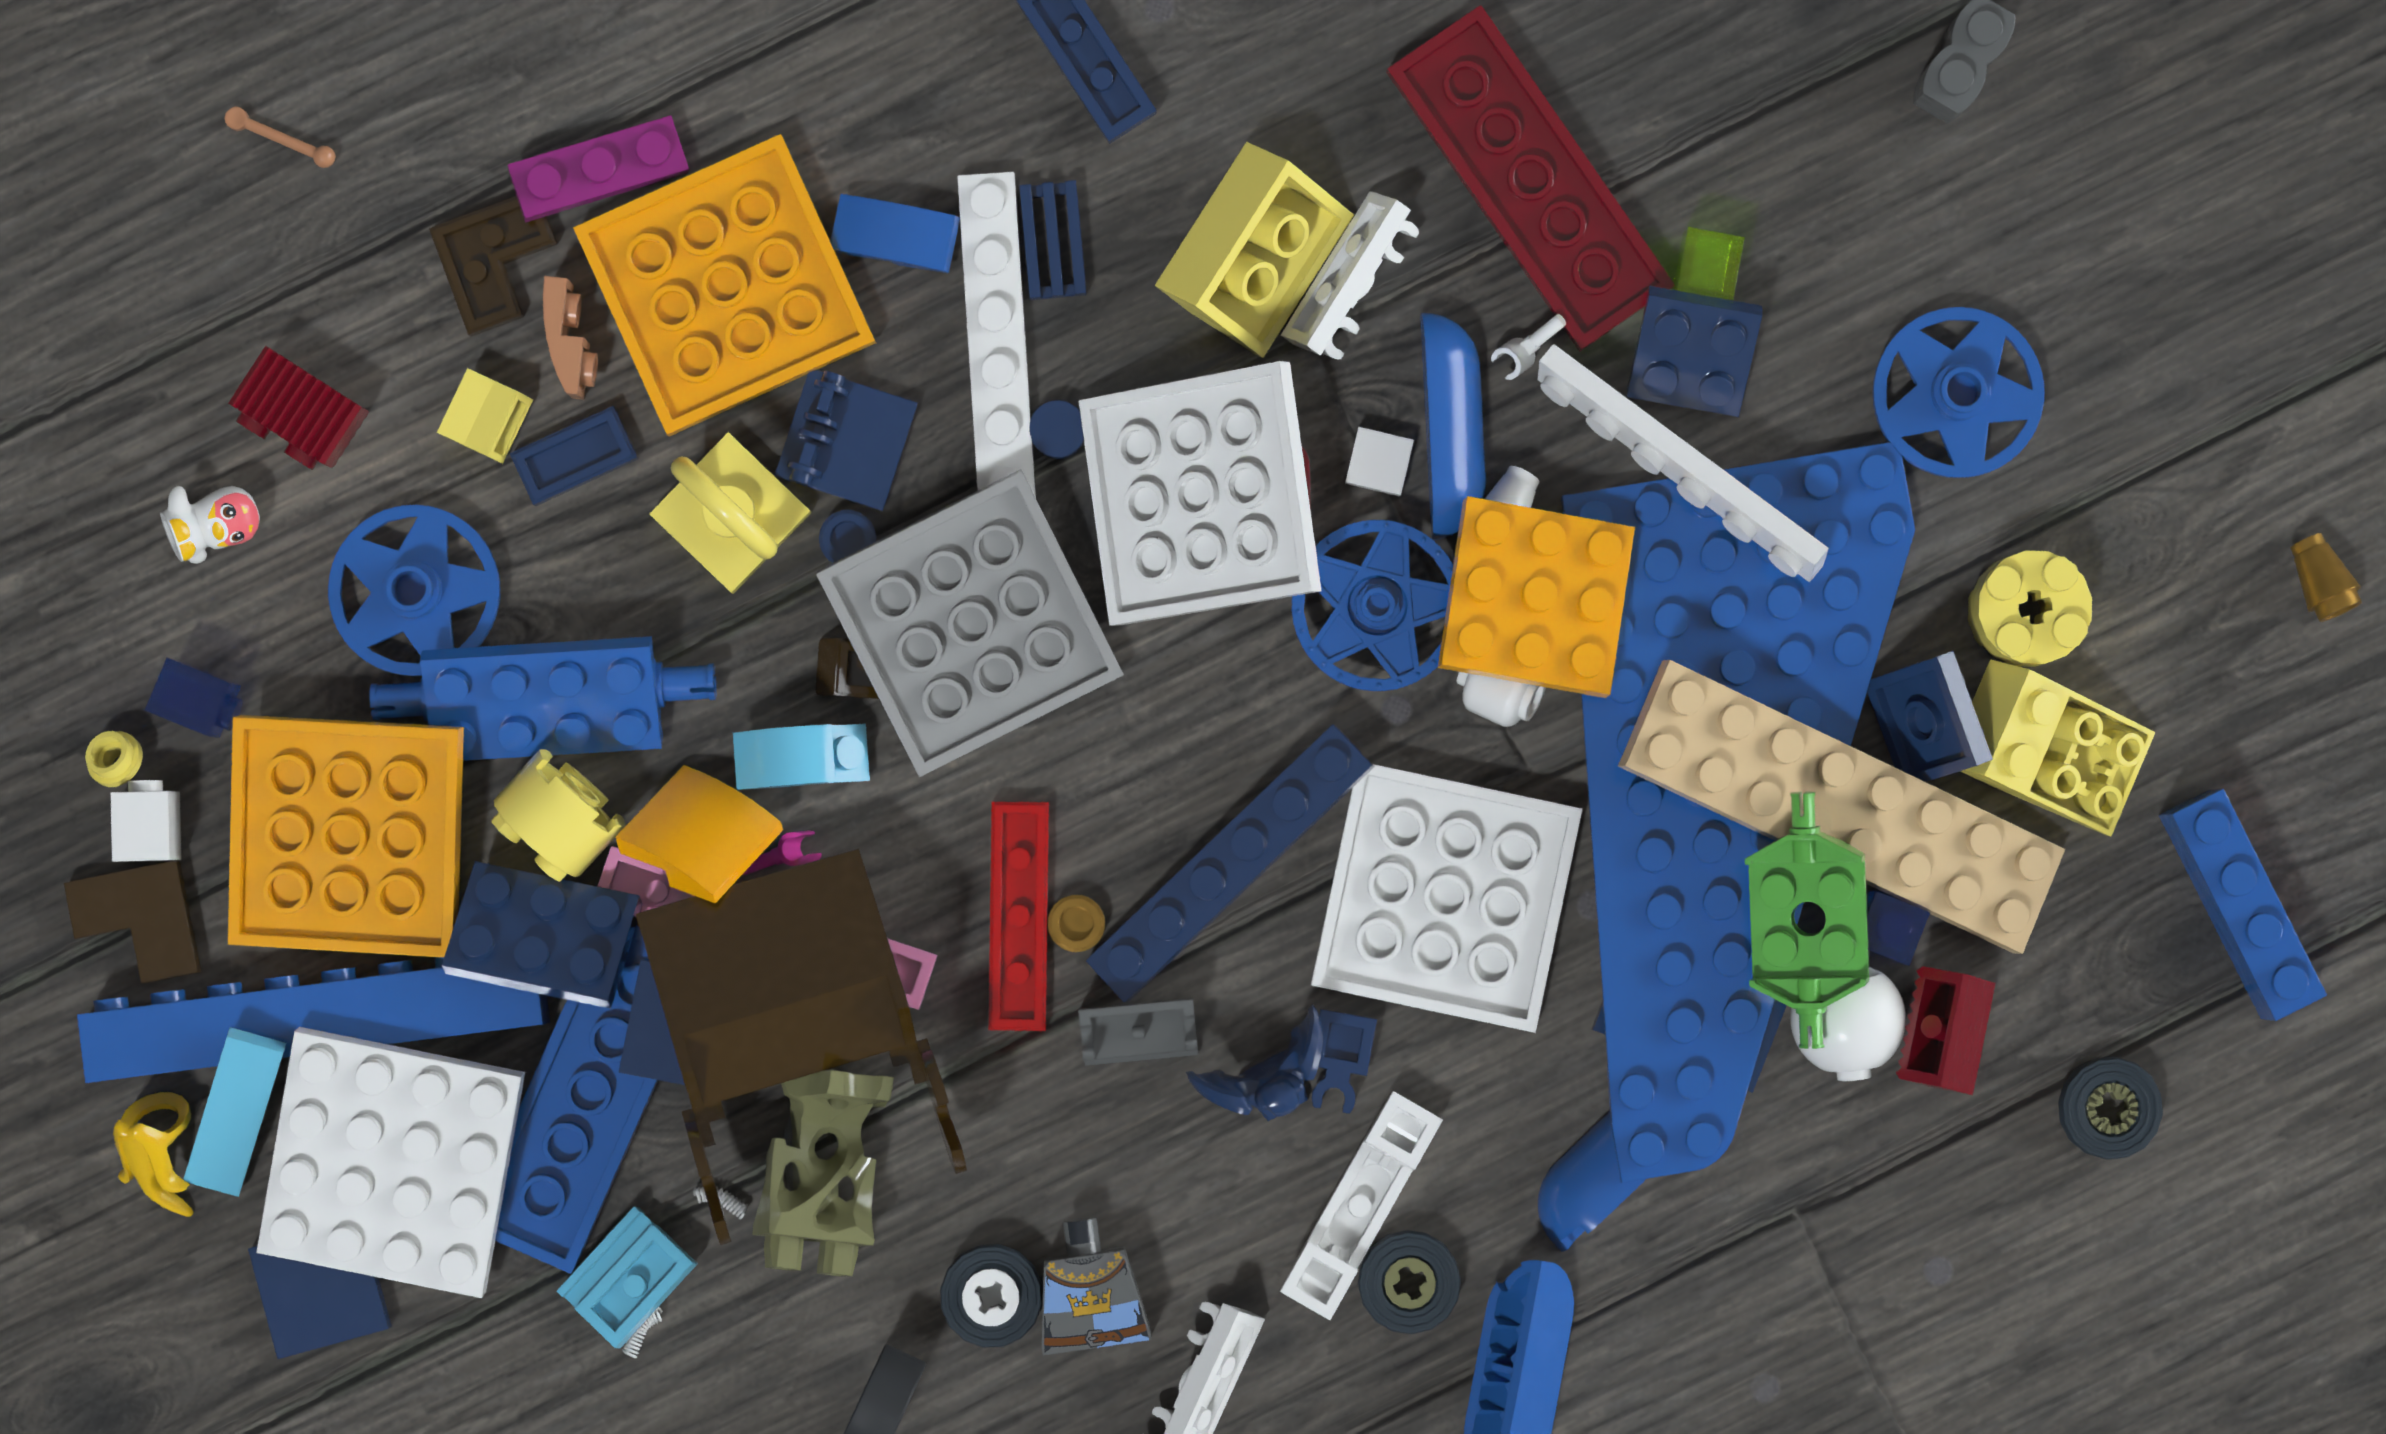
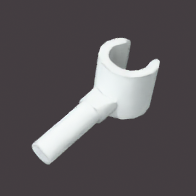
M1556 314L1525 339H1511L1494 351L1491 361H1495L1505 353L1513 357L1516 367L1505 379L1512 380L1534 364L1535 352L1544 342L1566 325L1565 319L1560 314Z

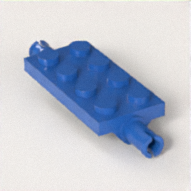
M651 636L422 650L420 657L421 682L382 685L375 683L370 685V708H375L371 711L374 721L386 718L423 716L424 721L428 722V725L464 727L463 761L532 757L539 749H546L550 751L551 755L662 749L661 708L666 706V702L702 699L716 700L717 698L716 676H713L715 674L714 663L664 668L663 663L656 662L654 658Z

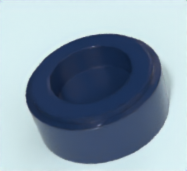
M1055 400L1041 405L1034 412L1030 420L1029 432L1034 446L1040 453L1050 458L1062 459L1075 454L1084 443L1081 414L1077 407L1066 401Z
M842 510L829 516L823 523L819 533L820 548L825 557L832 563L877 541L876 530L870 520L863 514L853 510Z

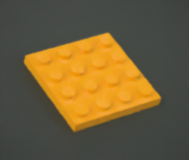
M781 134L573 227L663 428L669 437L876 343Z
M251 715L233 717L228 945L444 957L459 912L464 727Z

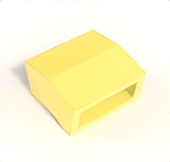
M467 368L437 433L503 464L533 399Z

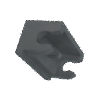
M1193 998L1081 1008L1078 1010L1085 1066L1198 1055Z

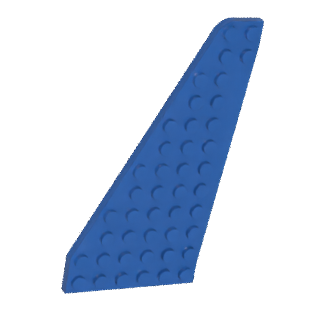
M1890 442L1723 469L1829 548L1823 567L1810 582L1799 574L1791 577L1780 571L1770 561L1767 550L1753 540L1746 543L1736 538L1724 527L1722 523L1724 518L1708 506L1701 509L1689 503L1678 492L1676 488L1678 484L1670 478L1563 495L1561 497L1563 514L1635 527L1611 694L1606 698L1581 694L1608 1067L1610 1122L1621 1183L1704 1169L1716 1162L1725 1153L1733 1140L1775 1001L1770 996L1749 986V980L1753 978L1749 865H1745V859L1775 840L1618 767L1663 660H1672L1851 746L1915 533L1903 458ZM1804 902L1799 904L1795 910L1794 918L1796 924H1798Z

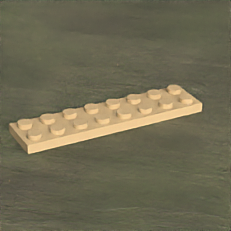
M1663 660L1618 765L1620 768L1775 841L1789 834V828L1792 826L1790 793L1802 792L1803 799V793L1806 791L1815 792L1816 826H1820L1821 832L1840 839L1865 854L1866 884L2015 954H2023L2065 852L2064 848L1672 660Z

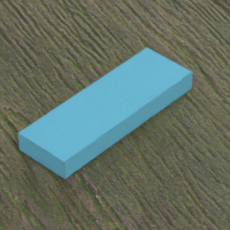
M232 1027L229 1028L185 1172L184 1181L239 1197L283 1056L285 1042Z

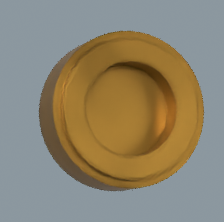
M1071 895L1061 899L1053 906L1048 917V930L1051 938L1059 947L1070 952H1082L1092 948L1099 942L1105 929V917L1100 906L1094 900L1082 895Z

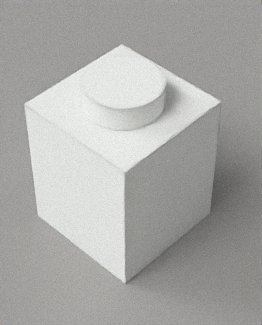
M163 780L128 781V792H111L112 862L181 860L180 792L163 791Z

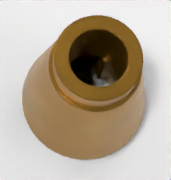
M2322 533L2307 537L2290 547L2295 557L2294 562L2308 612L2315 611L2320 622L2338 617L2362 603L2357 593L2361 586L2331 546L2326 543Z

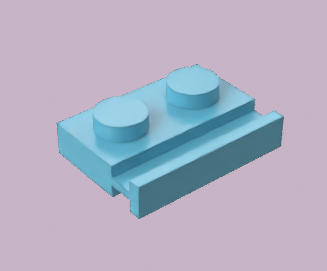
M634 1206L561 1285L557 1292L562 1297H565L575 1307V1310L614 1348H621L698 1263L658 1225L654 1224L645 1215L644 1211Z

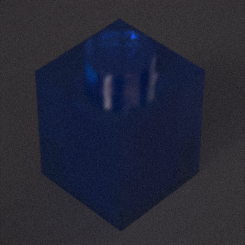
M167 657L145 711L203 735L220 738L223 729L230 731L233 728V717L240 714L243 700L238 698L237 695L241 685L183 661Z
M1867 891L1868 953L1898 965L1910 966L1930 912L1880 892Z

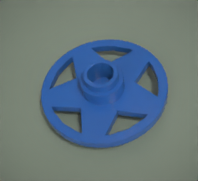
M1951 307L1935 310L1916 318L1891 339L1878 361L1873 379L1872 395L1878 425L1888 443L1890 442L1904 460L1920 470L1946 478H1969L2000 468L2023 450L2034 435L2041 419L2045 391L2039 361L2028 341L2018 330L2005 320L1986 311L1974 308ZM1945 321H1971L1978 323L1953 350L1920 331L1925 327ZM2005 338L2012 344L2023 360L2031 389L1997 374ZM1898 353L1916 386L1888 410L1886 403L1887 377L1894 357ZM2026 420L2023 428L2007 448L1991 459L1984 461L1989 423ZM1938 431L1952 465L1924 457L1908 445L1902 437Z
M403 505L389 508L374 514L359 524L347 536L336 553L328 582V599L332 618L347 645L369 664L387 672L407 676H422L420 663L396 662L375 653L369 647L404 632L420 656L422 650L454 648L451 613L486 602L476 630L459 648L479 647L493 627L501 595L496 561L480 534L454 514L424 505ZM417 517L399 550L363 540L368 534L389 522ZM448 525L471 543L485 571L448 564ZM346 566L371 592L350 622H348L342 598Z
M1366 520L1352 523L1332 532L1315 546L1321 583V592L1319 593L1335 610L1314 640H1312L1309 634L1304 614L1305 594L1292 596V618L1296 635L1311 661L1335 681L1351 688L1365 691H1389L1403 688L1421 680L1438 667L1441 643L1426 662L1419 666L1414 628L1446 616L1453 564L1442 548L1423 532L1406 524L1389 520ZM1379 532L1361 566L1324 555L1327 551L1350 537ZM1409 540L1420 546L1435 560L1447 584L1410 578ZM1368 647L1391 678L1359 677L1339 669L1333 663Z

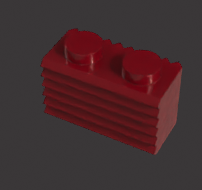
M267 346L263 348L228 404L241 411L236 419L237 423L264 440L270 431L289 442L283 452L311 470L314 469L318 461L325 466L333 468L369 413L365 408Z
M1922 966L1916 970L1920 978L1914 981L1918 988L1912 993L1915 1001L1909 1004L1913 1012L1907 1015L1911 1022L1905 1026L1908 1035L1902 1038L1906 1046L1900 1049L1904 1057L1898 1060L1902 1068L1895 1073L1901 1080L1973 1095L1996 983L1968 974Z

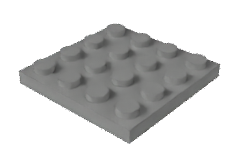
M1021 469L816 571V575L919 777L1124 675Z

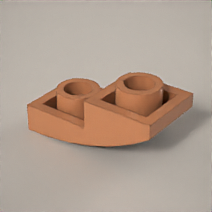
M544 276L543 315L550 356L566 394L573 399L584 400L586 386H595L598 354L590 352V343L585 338L568 336L569 327L578 328L581 294L573 293L574 285L567 278Z

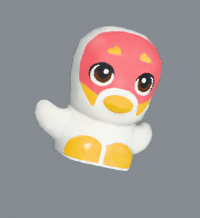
M176 486L169 494L168 508L160 512L166 535L178 559L181 562L188 560L191 563L197 564L205 561L207 557L205 549L207 547L221 549L242 544L252 539L258 530L260 521L257 506L251 495L242 488L235 486L220 488L194 504H189L185 489L181 486Z

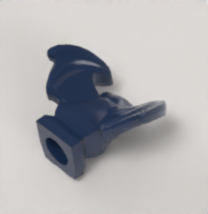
M1312 1004L1308 1008L1307 1017L1292 1029V1039L1287 1050L1285 1049L1239 1074V1076L1226 1074L1223 1070L1217 1069L1202 1074L1189 1071L1186 1072L1192 1086L1204 1098L1230 1111L1249 1115L1253 1109L1252 1107L1262 1113L1267 1121L1288 1115L1297 1109L1300 1104L1308 1100L1304 1078L1305 1080H1314L1319 1067L1323 1044L1321 1018Z

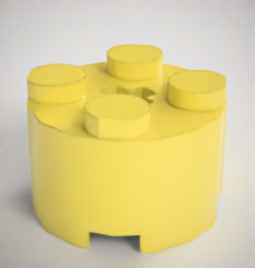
M2026 550L1994 562L1979 577L1974 590L1971 591L1968 598V622L1976 642L1981 647L1983 646L1993 657L2014 666L2035 667L2067 656L2085 638L2092 620V596L2084 576L2078 571L2077 566L2067 558L2060 557L2049 551ZM2028 595L2032 596V602L2038 601L2041 608V613L2037 614L2034 618L2035 624L2030 623V615L2021 617L2018 610L2020 604L2027 602Z
M539 749L494 799V806L498 813L491 822L510 841L518 843L522 838L538 853L534 859L537 865L550 877L561 882L567 874L573 877L581 876L626 825L621 815L615 814L610 819L601 809L609 800L585 776L567 762L559 770L548 763L553 757L550 751Z

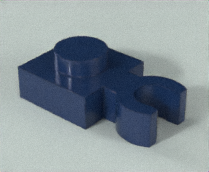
M1320 1009L1319 1016L1323 1028V1044L1319 1067L1325 1068L1326 1072L1325 1078L1318 1081L1313 1088L1312 1104L1314 1108H1321L1324 1092L1330 1088H1338L1344 1094L1342 1112L1350 1114L1356 1099L1354 1089L1349 1083L1350 1073L1367 1076L1377 1019Z

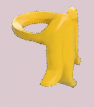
M172 1092L150 1094L130 1105L125 1110L122 1118L115 1123L113 1136L123 1169L118 1174V1178L126 1184L135 1177L143 1192L151 1200L171 1212L190 1217L193 1215L192 1208L175 1194L186 1190L190 1184L174 1172L167 1147L187 1128L191 1120L190 1106L183 1096ZM159 1109H171L176 1111L179 1116L176 1123L164 1132L138 1123L144 1115Z

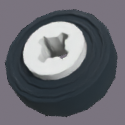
M1001 1244L979 1245L962 1253L947 1269L940 1288L941 1310L949 1327L964 1341L983 1348L1004 1347L1021 1339L1036 1323L1043 1304L1042 1282L1034 1265L1019 1251Z

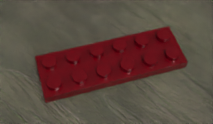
M1482 5L1387 68L1386 73L1549 309L1554 316L1560 314L1565 319L1566 325L1563 329L1579 352L1643 309L1649 286L1672 289L1675 286Z

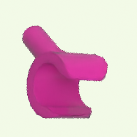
M807 830L784 834L779 840L778 847L761 854L742 875H747L775 864L785 863L789 866H798L820 860L821 853L803 855L800 848L803 838L815 835V832Z

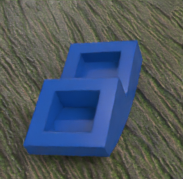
M840 194L830 242L834 251L839 254L890 261L898 266L949 273L960 217L899 203Z

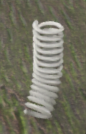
M716 1186L722 1207H726V1210L730 1208L729 1212H732L733 1215L736 1214V1217L739 1216V1219H742L748 1204H744V1202H741V1199L738 1200V1197H734L727 1190L723 1192V1188L718 1191ZM700 1187L698 1189L694 1188L693 1195H697L698 1203H701V1198L703 1203L707 1202L704 1187L702 1189Z
M660 1307L652 1313L647 1321L626 1342V1345H624L625 1349H622L625 1354L637 1358L634 1354L639 1353L635 1350L639 1351L640 1348L636 1346H642L637 1342L643 1343V1340L638 1338L645 1339L644 1336L639 1334L646 1335L647 1330L651 1326L653 1327V1325L658 1324V1320L662 1322L659 1312L662 1313L663 1311Z

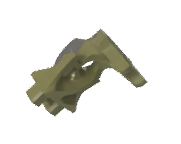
M826 1070L781 1083L784 1095L790 1099V1116L784 1129V1139L772 1138L767 1151L765 1182L753 1224V1235L765 1236V1268L800 1271L804 1241L820 1243L817 1274L848 1277L853 1275L858 1257V1247L873 1246L875 1239L871 1207L876 1159L864 1156L861 1127L872 1107H886L891 1098L894 1077ZM832 1133L838 1139V1147L835 1154L828 1160L819 1159L814 1151L815 1143L823 1134ZM784 1171L786 1174V1183L788 1189L785 1188L783 1182ZM845 1176L851 1179L854 1186L852 1198L847 1202L838 1197V1183Z

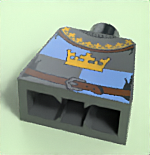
M1097 1217L1064 1221L1063 1229L1067 1254L1047 1257L1044 1260L1043 1356L1151 1340V1326L1125 1246L1101 1249Z

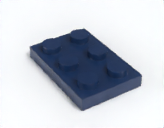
M475 861L442 967L445 974L611 1009L638 922L636 913L641 912L643 903L640 895L563 879L561 882H558L549 876Z

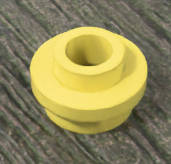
M106 731L97 735L90 742L86 750L85 759L89 774L95 781L106 787H117L127 783L136 775L142 763L143 751L140 743L132 735L122 731Z

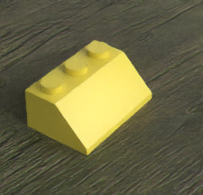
M1246 142L1155 286L1191 314L1254 354L1264 358L1354 214L1290 161Z

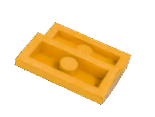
M683 765L615 838L620 854L665 870L670 887L716 903L783 831L781 821L752 799L718 779Z

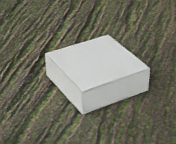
M1358 427L1345 484L1401 496L1414 440Z

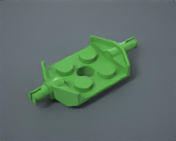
M1806 791L1803 793V799L1802 792H1791L1792 826L1789 828V834L1745 859V865H1749L1753 978L1749 980V986L1796 1009V1013L1799 1014V1048L1809 1049L1811 1046L1812 1030V1049L1824 1048L1822 1013L1827 1011V1006L1860 989L1869 982L1865 854L1850 844L1821 832L1820 826H1816L1815 792ZM1813 902L1823 909L1826 922L1820 932L1806 933L1797 926L1794 914L1799 904Z

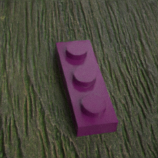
M670 115L508 164V172L526 223L687 174L689 167L672 116Z

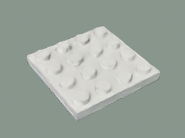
M1278 361L1079 400L1109 626L1125 625L1321 592L1290 362Z
M1374 765L1375 767L1351 791L1311 985L1536 1033L1582 808Z
M299 1027L294 1031L257 1253L482 1298L486 1293L525 1072Z

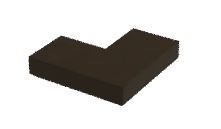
M517 196L429 228L469 336L478 335L524 317L505 264L558 245L547 216L525 223Z
M180 860L64 883L74 939L131 928L141 984L201 972Z

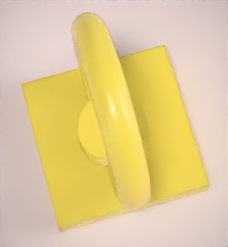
M728 432L697 465L689 458L683 456L676 458L672 462V474L680 483L655 507L650 515L721 584L734 594L767 559L775 556L778 547L812 512Z

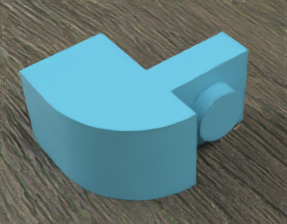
M866 724L809 725L733 733L737 790L870 781Z

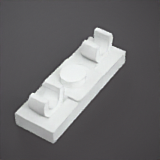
M1370 191L1281 336L1293 345L1318 355L1324 354L1334 359H1341L1344 353L1333 345L1332 337L1338 328L1354 334L1358 333L1360 329L1358 324L1353 319L1346 317V314L1350 308H1354L1358 299L1365 296L1372 287L1375 272L1383 261L1381 258L1396 263L1402 262L1404 257L1393 249L1392 240L1399 231L1414 238L1418 236V228L1412 222L1405 220L1411 210L1396 199Z
M1202 1302L1199 1309L1209 1313L1213 1318L1214 1324L1208 1334L1189 1330L1187 1334L1191 1342L1203 1346L1200 1355H1196L1193 1364L1186 1369L1181 1377L1179 1395L1173 1406L1175 1410L1154 1407L1152 1411L1153 1415L1163 1419L1166 1429L1164 1434L1214 1433L1265 1321L1264 1318L1223 1303L1222 1306L1209 1302Z

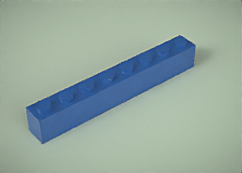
M434 957L435 969L413 971L412 960L377 964L379 976L356 978L355 967L322 971V983L300 986L299 976L291 975L264 979V991L243 993L242 982L207 986L208 998L186 1000L185 989L150 994L151 1005L129 1008L128 997L93 1001L94 1012L77 1014L85 1083L218 1066L230 1027L285 1042L286 1045L282 1058L290 1057L294 1031L299 1027L383 1044H394L550 1023L547 995L445 974L442 967L444 957Z

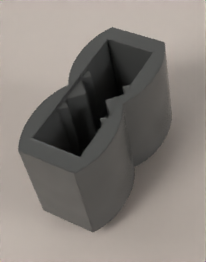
M1971 0L1949 25L1943 38L1941 52L1920 75L1914 90L1913 104L1947 124L1960 116L1979 95L1986 79L1987 67L2008 45L2015 27V14L1991 0Z

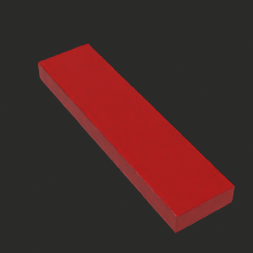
M992 802L988 1030L1046 1031L1049 802Z

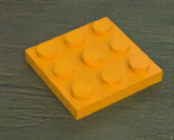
M1467 496L1463 500L1438 668L1596 697H1608L1611 694L1635 527Z

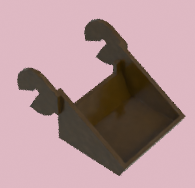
M859 848L732 885L716 903L694 896L636 913L681 1074L692 1106L691 1109L681 1112L720 1245L730 1243L731 1238L705 1151L706 1147L716 1145L709 1122L726 1118L721 1101L889 1051L893 1067L909 1063L914 1084L926 1082L955 1174L967 1171L962 1146L948 1111L947 1104L949 1100L928 1039L916 1040L909 1004Z

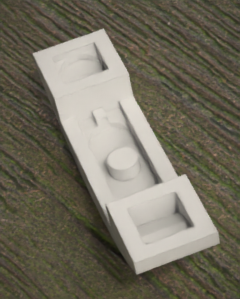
M1393 1091L1322 1211L1280 1290L1281 1293L1324 1318L1331 1320L1356 1276L1360 1263L1409 1176L1419 1164L1443 1119Z

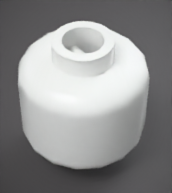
M1459 672L1457 677V684L1464 687L1463 703L1465 708L1504 727L1513 726L1521 719L1529 721L1538 709L1546 687Z

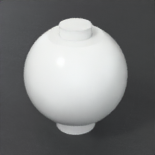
M1869 967V982L1865 986L1827 1006V1011L1822 1013L1824 1048L1812 1049L1811 1030V1046L1809 1049H1799L1818 1068L1827 1072H1836L1838 1081H1857L1871 1078V1069L1885 1064L1897 1051L1904 1036L1906 1011L1898 989L1884 973ZM1791 1008V1029L1796 1044L1799 1047V1014L1796 1013V1009Z

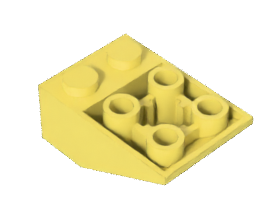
M1990 660L1972 703L1984 731L1993 760L1960 772L2111 837L2155 732L2030 669Z

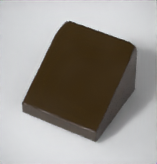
M821 638L818 646L816 694L822 696L879 699L850 640Z

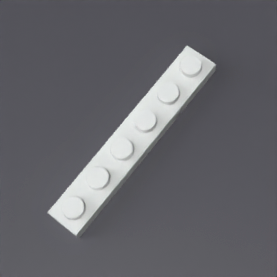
M1015 173L958 175L977 487L980 490L1021 469L1036 498L1033 445L1029 432L1031 415Z
M1555 344L1540 359L1537 380L1542 383L1540 385L1542 391L1552 401L1563 407L1571 404L1587 416V424L1599 436L1609 441L1616 438L1630 448L1633 459L1646 471L1655 475L1661 471L1678 484L1676 487L1678 492L1689 503L1701 509L1708 506L1724 518L1722 520L1724 527L1739 540L1749 543L1751 540L1755 541L1769 552L1768 557L1770 561L1780 571L1791 577L1799 574L1810 582L1823 567L1829 549L1827 546Z

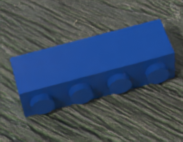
M2208 790L2160 814L2159 817L2260 1018L2277 1021L2327 996L2225 790Z

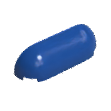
M1421 313L1431 539L1439 540L1452 536L1459 531L1463 500L1467 496L1484 499L1486 472L1480 360L1475 344L1460 325L1438 314Z
M1610 1111L1549 1169L1542 1181L1538 1194L1540 1222L1548 1238L1561 1252L1568 1250L1584 1231L1589 1234L1646 1180L1621 1183L1611 1130Z
M1540 1260L1521 1262L1522 1266L1514 1270L1503 1283L1497 1282L1494 1285L1487 1302L1465 1418L1464 1434L1552 1433L1574 1313V1297L1570 1280L1565 1271L1557 1264Z

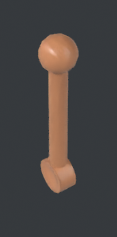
M232 107L225 114L227 126L235 131L247 129L312 157L315 164L321 168L330 167L335 162V152L329 146L317 148L249 118L248 113L240 107Z

